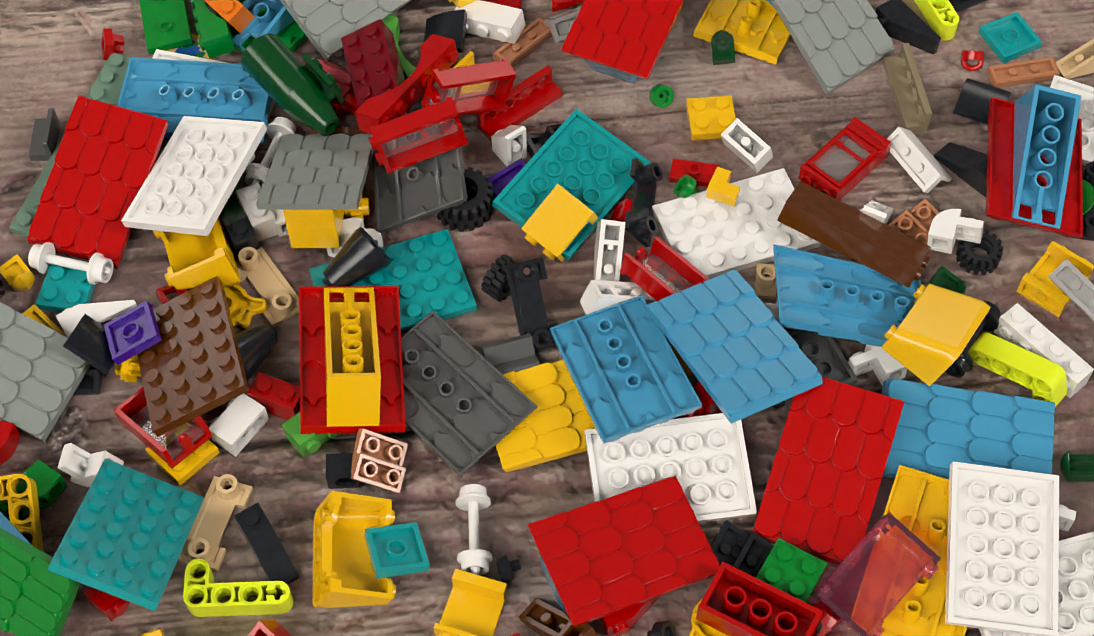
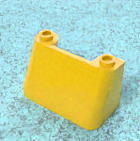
M220 217L216 220L208 236L153 230L156 238H161L165 244L170 266L167 267L168 272L164 275L170 287L174 286L177 290L193 289L216 276L221 279L224 287L234 286L242 282L227 233Z
M929 283L926 287L921 284L913 294L916 298L913 302L915 304L898 327L893 324L884 335L887 340L881 348L928 386H931L960 356L991 307L983 300Z
M331 491L318 506L313 521L312 601L314 607L327 609L387 605L394 599L396 585L393 584L392 579L389 577L376 579L364 538L365 529L393 524L395 512L392 510L391 499Z

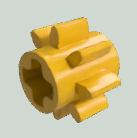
M361 195L358 209H345V217L362 218L364 220V216L370 215L369 198H362Z
M137 355L119 365L115 363L116 375H121L120 380L136 383L137 377H142Z

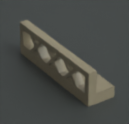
M903 43L898 56L884 57L883 66L903 128L912 132L927 131L932 111L909 43Z

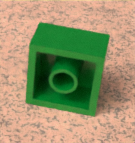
M778 538L756 578L809 603L824 575L827 563Z

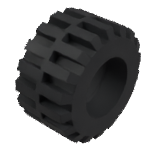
M471 167L464 169L467 196L473 199L463 202L459 206L444 209L436 214L438 220H441V224L444 226L449 225L451 230L458 228L459 232H464V229L472 231L476 226L480 228L483 226V221L488 222L490 215L493 213L492 184L486 175L482 176L481 171H473Z

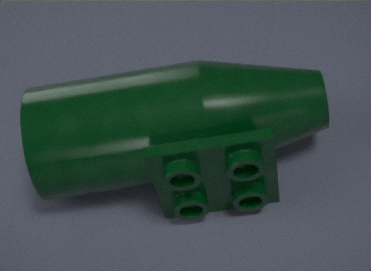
M268 33L255 39L245 49L241 57L242 67L286 114L322 136L332 134L338 128L340 120L330 101L336 98L340 104L345 102L340 95L343 91L337 85L336 79L329 72L326 73L322 69L323 66L314 56L310 59L305 52L301 55L306 63L304 65L275 34Z

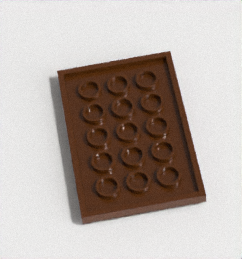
M218 276L153 309L162 341L138 353L137 356L151 428L157 437L249 391L223 282Z

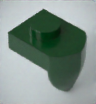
M725 30L717 31L711 38L713 65L735 63L732 34Z
M943 266L938 268L929 282L930 284L961 294L966 292V281L959 279Z
M1068 450L1060 462V471L1063 477L1069 482H1094V454H1071L1070 450Z

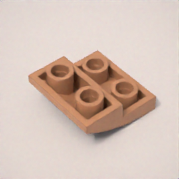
M924 199L910 212L904 211L889 226L927 245L931 223L940 212ZM929 250L927 256L933 253L934 250Z
M363 428L358 429L352 459L351 479L399 494L406 468L402 466L408 444Z

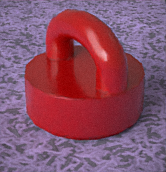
M963 50L961 54L962 67L968 71L979 70L983 66L985 52ZM967 60H978V64L968 65Z

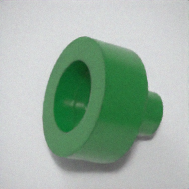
M657 84L651 89L649 98L654 106L666 108L672 103L674 93L669 86Z
M688 174L682 176L675 185L674 194L680 198H687L692 194L699 193V190L695 188L697 181Z

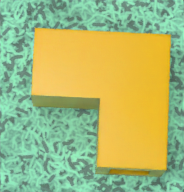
M720 167L716 168L707 188L706 198L735 206L739 197L740 187L729 183L731 171Z

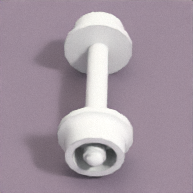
M277 117L272 123L267 125L266 133L272 139V142L261 164L250 163L246 167L247 175L245 182L248 186L259 183L262 188L281 137L287 134H294L296 131L295 124L289 119Z
M50 242L36 243L29 252V266L37 269L42 274L47 273L50 264L86 271L89 284L96 285L98 283H107L113 273V261L105 258L101 253L93 254L89 262L55 255V247Z
M469 484L459 489V497L456 499V506L461 510L468 511L469 550L460 552L457 555V562L461 564L462 571L480 576L489 572V563L493 560L492 553L480 549L479 510L488 508L491 505V500L487 496L484 486Z

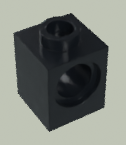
M353 453L326 454V481L329 489L360 488V481L351 479Z

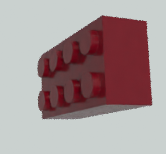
M381 19L341 38L358 108L368 98L392 90L405 81L393 33Z

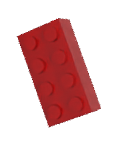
M722 561L698 606L696 620L728 636H813L820 623L823 611Z

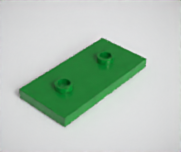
M139 0L149 55L154 54L156 49L166 51L193 44L185 0Z

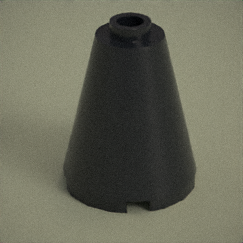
M359 227L322 273L325 277L322 282L325 286H352L387 268L391 261L381 247L375 244L374 239L362 227Z
M262 323L236 334L247 382L278 341L277 332L271 325Z

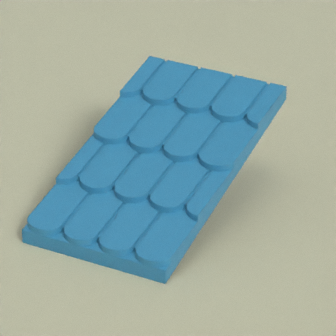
M130 57L117 106L167 120L168 127L164 138H171L183 116L264 122L267 127L272 98L241 64ZM264 134L262 140L260 141V143H263L265 134Z
M773 244L779 322L787 328L818 332V335L855 340L865 345L882 347L887 340L884 335L893 324L898 327L915 304L913 302L916 298L913 294L920 287L921 279L918 282L913 280L908 288L862 264Z
M736 269L647 305L651 317L731 424L823 384L822 376L819 374L816 366L799 349L796 341L773 317V313L758 298L754 289Z
M643 295L549 328L561 358L603 444L616 441L632 433L641 432L648 427L666 423L670 419L690 414L702 408L701 401L665 335L649 314L648 304Z
M887 379L883 381L882 395L905 402L882 477L895 478L899 465L949 479L950 464L952 462L1052 475L1055 403L984 391L975 392L937 384L928 386L927 384L901 379Z

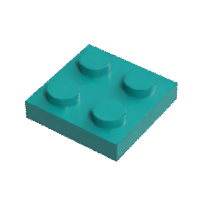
M1018 12L980 26L978 31L1002 63L1040 49L1043 43Z
M50 264L35 305L40 310L63 312L65 309L72 308L78 304H88L95 285L89 284L87 281L86 271Z
M417 522L365 529L364 538L376 579L429 571L430 564Z

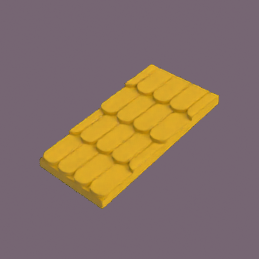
M711 0L693 34V37L704 39L711 43V38L717 31H728L734 39V51L742 54L745 53L748 56L763 61L766 60V62L774 65L777 64L791 36L779 14L767 0Z
M563 360L503 374L538 406L528 418L496 445L502 468L505 472L515 471L587 451L584 432L588 429H595V426Z
M899 465L848 629L859 633L862 632L869 636H965L967 627L945 624L949 479Z

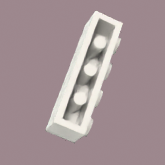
M1018 303L1000 317L999 326L994 330L996 335L1001 339L1057 363L1065 370L1067 375L1066 396L1069 399L1087 384L1094 369Z

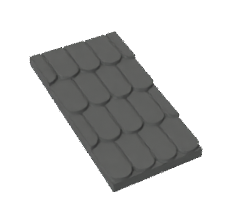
M449 88L446 96L454 95L455 88ZM422 96L407 111L406 114L422 109L423 106L421 103L424 96ZM437 124L424 128L428 132V136L439 132ZM421 130L387 142L388 149L391 150L421 139ZM461 147L387 174L384 165L379 166L375 153L379 151H373L377 232L392 231L399 226L416 222L420 218L435 215L444 209L459 206L467 201Z
M434 311L430 312L401 337L405 423L460 477L537 409V405Z

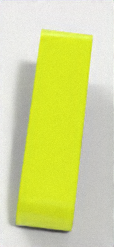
M914 0L932 30L941 37V40L948 41L954 38L959 23V16L949 0Z
M983 332L975 340L967 353L977 365L1031 389L1033 399L1053 402L1056 407L1067 395V375L1060 365L993 334Z
M203 559L190 561L185 569L183 599L190 613L196 617L284 614L293 607L294 601L290 588L283 581L214 583V575L207 561ZM199 572H205L201 578H194ZM258 595L255 601L247 602L250 596ZM231 596L229 601L220 603L223 597ZM204 597L200 603L192 604L194 599Z

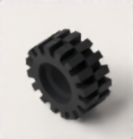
M985 230L980 244L960 240L956 250V260L960 262L959 266L961 268L966 266L965 271L967 273L973 270V275H978V272H981L983 276L986 275L987 271L989 274L998 267L1003 254V246H1000L1002 242L1000 239L996 240L997 235L993 233L990 236V231ZM981 248L988 253V256H977L970 249Z
M507 254L501 255L500 258L498 257L496 263H492L490 270L486 271L487 275L483 277L484 282L481 283V290L496 301L502 302V300H506L507 295L510 296L511 293L505 265L519 262Z

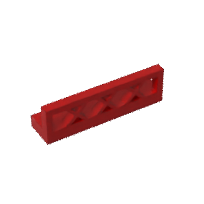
M547 65L511 88L507 99L508 102L504 108L477 112V128L492 142L491 136L498 130H503L510 125H519L562 97V90L552 81V69Z

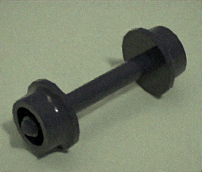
M983 300L991 308L960 356L945 371L948 375L960 378L966 372L972 370L974 362L970 355L967 354L982 330L994 331L999 326L1001 313L999 308L993 303Z

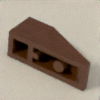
M535 598L519 616L520 621L540 636H597L592 626L586 623L573 628L567 613L538 598Z

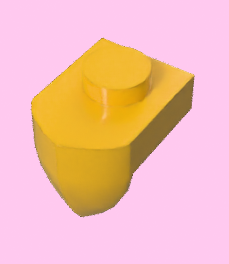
M18 254L0 266V273L14 291L30 290L35 276Z

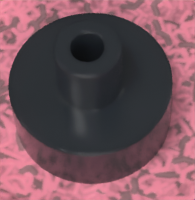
M507 554L495 557L501 581L503 583L512 581V572L521 570L519 559L509 561Z
M668 620L657 621L654 623L652 630L648 631L647 636H676V630L672 622Z

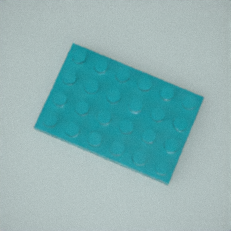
M575 109L493 200L492 206L522 228L554 187L559 184L590 208L598 217L593 225L587 222L561 254L566 261H569L595 231L597 222L605 219L634 185L635 180L630 177L632 159L637 158L644 166L651 162L581 111Z
M448 229L382 247L381 249L388 256L391 264L387 268L352 285L398 286L401 333L411 330L432 311L443 320L477 311V304ZM330 263L309 269L314 286H325L322 282L325 278L322 273Z
M104 459L52 558L48 571L156 612L205 497L119 463Z

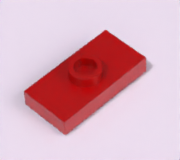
M673 158L669 182L677 183L682 176L688 174L697 181L696 186L708 187L719 165Z

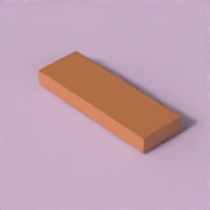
M538 17L523 29L515 44L507 42L492 54L495 61H502L503 58H506L509 64L514 67L552 36L550 27L546 26L544 20Z
M1053 57L988 66L986 71L991 85L997 88L1053 80L1054 75H1060Z

